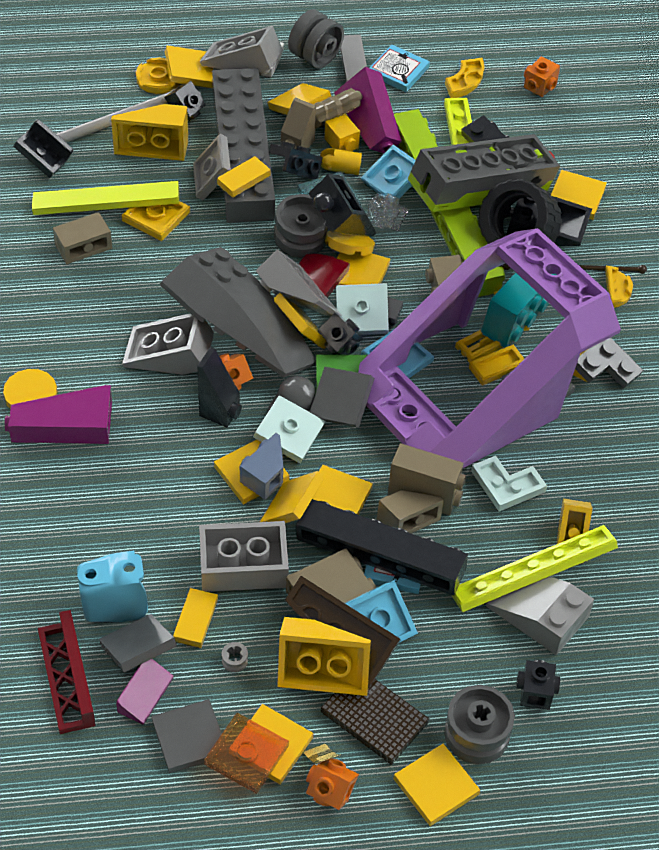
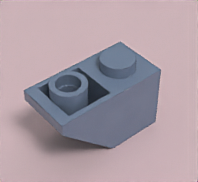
M275 433L269 439L263 440L258 450L251 456L245 457L239 467L240 483L265 500L283 483L284 466L281 439L278 433Z

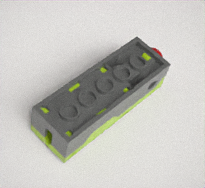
M532 134L420 149L408 180L432 212L482 205L483 199L486 198L491 189L495 188L499 183L511 179H522L548 191L560 165L538 137Z

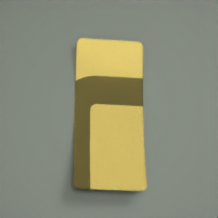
M326 744L304 751V754L314 763H320L339 756Z

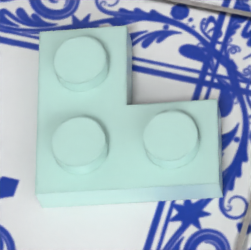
M496 456L472 465L471 472L498 511L546 492L547 485L533 466L509 475Z

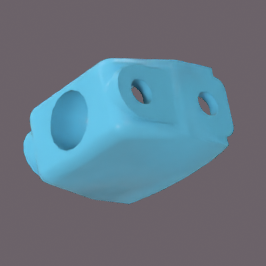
M134 551L114 553L81 563L77 567L79 591L86 621L126 622L145 617L148 612L146 591L141 582L144 578L140 555L135 554ZM128 565L135 567L132 572H125L124 568Z

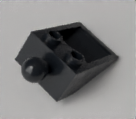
M328 174L308 193L313 200L314 208L321 213L325 219L326 227L331 232L374 236L376 234L368 216L343 176Z
M552 196L558 202L562 219L560 234L557 236L555 244L557 246H580L592 208ZM532 198L519 199L515 208L512 206L508 208L504 218L509 216L511 220L506 236L514 232L535 228L538 219V209Z

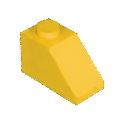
M563 498L557 544L589 531L593 509L591 503Z

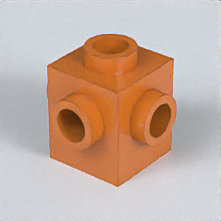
M541 56L535 63L526 68L524 72V88L543 97L548 91H552L556 87L560 65Z
M229 353L219 356L238 390L242 388L241 384L253 379L244 354L229 356Z
M333 758L320 762L318 765L314 764L306 778V782L310 783L306 794L314 797V801L322 806H332L340 810L348 802L359 774L346 768L342 761Z

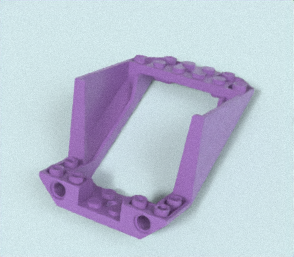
M538 228L518 231L476 249L360 362L358 373L372 375L375 378L366 406L402 444L463 462V468L557 419L580 353L620 333L621 328L610 294ZM506 263L565 319L456 427L397 366L405 363L411 346L414 343H419L457 324L461 328L467 326L488 271ZM403 412L413 413L415 416H406Z

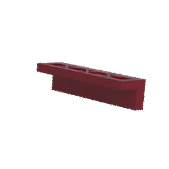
M71 610L59 612L61 623L38 628L60 734L96 726ZM63 632L64 639L58 647L46 642L45 636ZM58 656L69 661V665L63 673L52 668V664ZM64 681L75 687L69 698L57 693L58 688ZM76 697L78 700V704L73 702L76 699ZM59 701L64 704L61 708ZM71 707L80 712L82 719L64 723L62 716Z

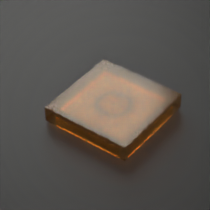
M236 713L204 759V765L257 794L288 748L289 741L245 716Z

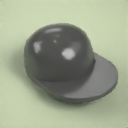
M302 376L286 378L280 384L276 396L269 405L268 412L279 395L310 412L316 394L315 386L309 379Z

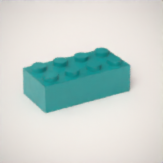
M515 273L490 300L481 332L489 339L500 342L502 347H508L512 341L517 342L524 327L527 326L529 328L535 321L537 313H543L549 303Z

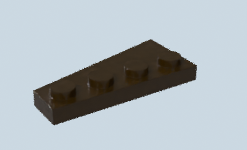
M303 576L299 577L285 599L302 619L316 620L371 640L369 690L401 639Z

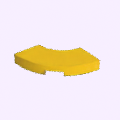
M483 58L461 60L460 71L454 76L445 78V86L450 98L463 97L479 86L484 73Z

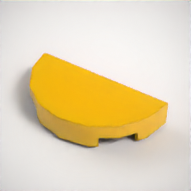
M606 265L607 292L610 294L614 308L620 307L631 298L633 283L629 275L626 276L618 271L619 268Z

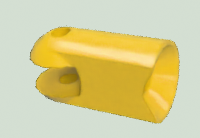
M327 148L321 152L320 156L323 157L321 167L323 169L359 175L362 153Z

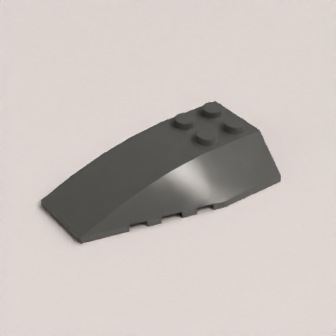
M222 247L188 256L161 281L160 286L202 323L207 320L215 325L214 331L221 336L226 333L237 340L236 346L242 350L250 349L256 353L255 359L283 378L315 366L316 359L296 326L274 302V297L248 272L245 266L238 263Z

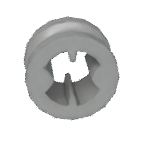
M239 642L228 643L224 646L222 650L223 667L230 672H240L245 669L248 664L247 648ZM235 653L240 654V660L237 661L236 658L235 661L230 660V654H233V656H235Z

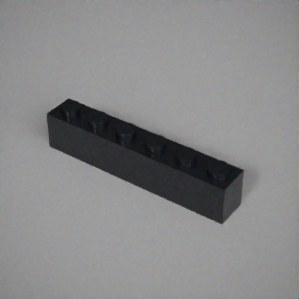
M312 499L302 517L296 523V536L299 541L333 553L347 549L352 557L355 556L363 564L453 596L467 568L468 553L462 552L456 547H448L436 543L430 538L416 536L401 528L396 529L383 524L379 520L368 519L357 515L353 511L331 506L325 501Z

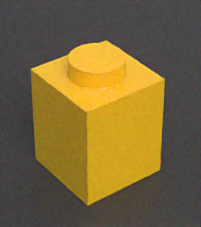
M346 114L325 121V140L332 148L353 151L359 148L360 130Z

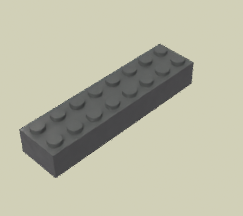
M258 68L212 70L217 136L222 134L227 137L231 170L254 156L271 169ZM272 170L271 176L233 198L223 190L226 223L275 220V194Z

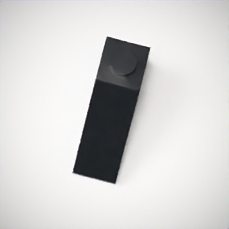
M210 347L197 365L199 416L228 428L232 420H236L241 413L240 392L216 349Z

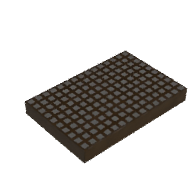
M377 680L374 681L368 690L367 696L334 693L321 707V713L390 765L397 760L429 723L427 716Z

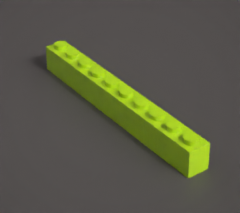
M419 109L394 114L402 140L398 145L400 150L416 160L420 149L438 147L435 134L430 132L428 121L425 117L423 118ZM470 206L437 212L430 210L451 255H460L462 263L476 249L488 244L480 232L477 216L472 214ZM498 266L488 271L478 297L494 294V292L502 288V283L505 281L503 267Z

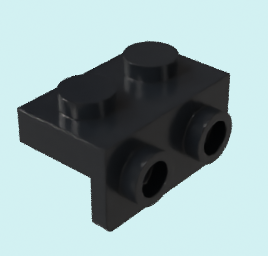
M484 115L461 129L462 136L469 143L509 138L508 135H504L493 121L490 122Z
M39 119L35 120L30 129L13 145L16 150L49 178L68 161L74 152L65 141Z
M281 141V145H270L269 153L285 157L284 172L314 180L318 179L323 157L310 154L311 149L297 146L296 150L295 144Z

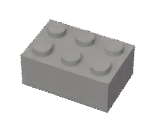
M285 521L199 525L202 591L286 588V576L289 575Z

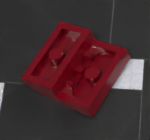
M306 254L299 262V265L327 298L350 268V263L321 254Z

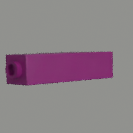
M364 67L336 90L334 94L336 96L350 88L361 92L363 97L360 100V106L347 113V115L360 130V135L369 149L385 153L392 145H399L402 140L382 73Z
M111 385L11 404L10 415L5 416V431L10 433L11 442L109 444L113 402Z

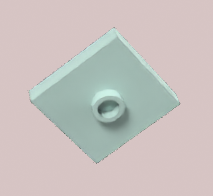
M387 283L336 286L337 310L346 321L350 318L360 328L357 332L359 335L389 333Z
M279 395L253 437L262 442L278 433L281 439L282 454L301 463L326 421Z

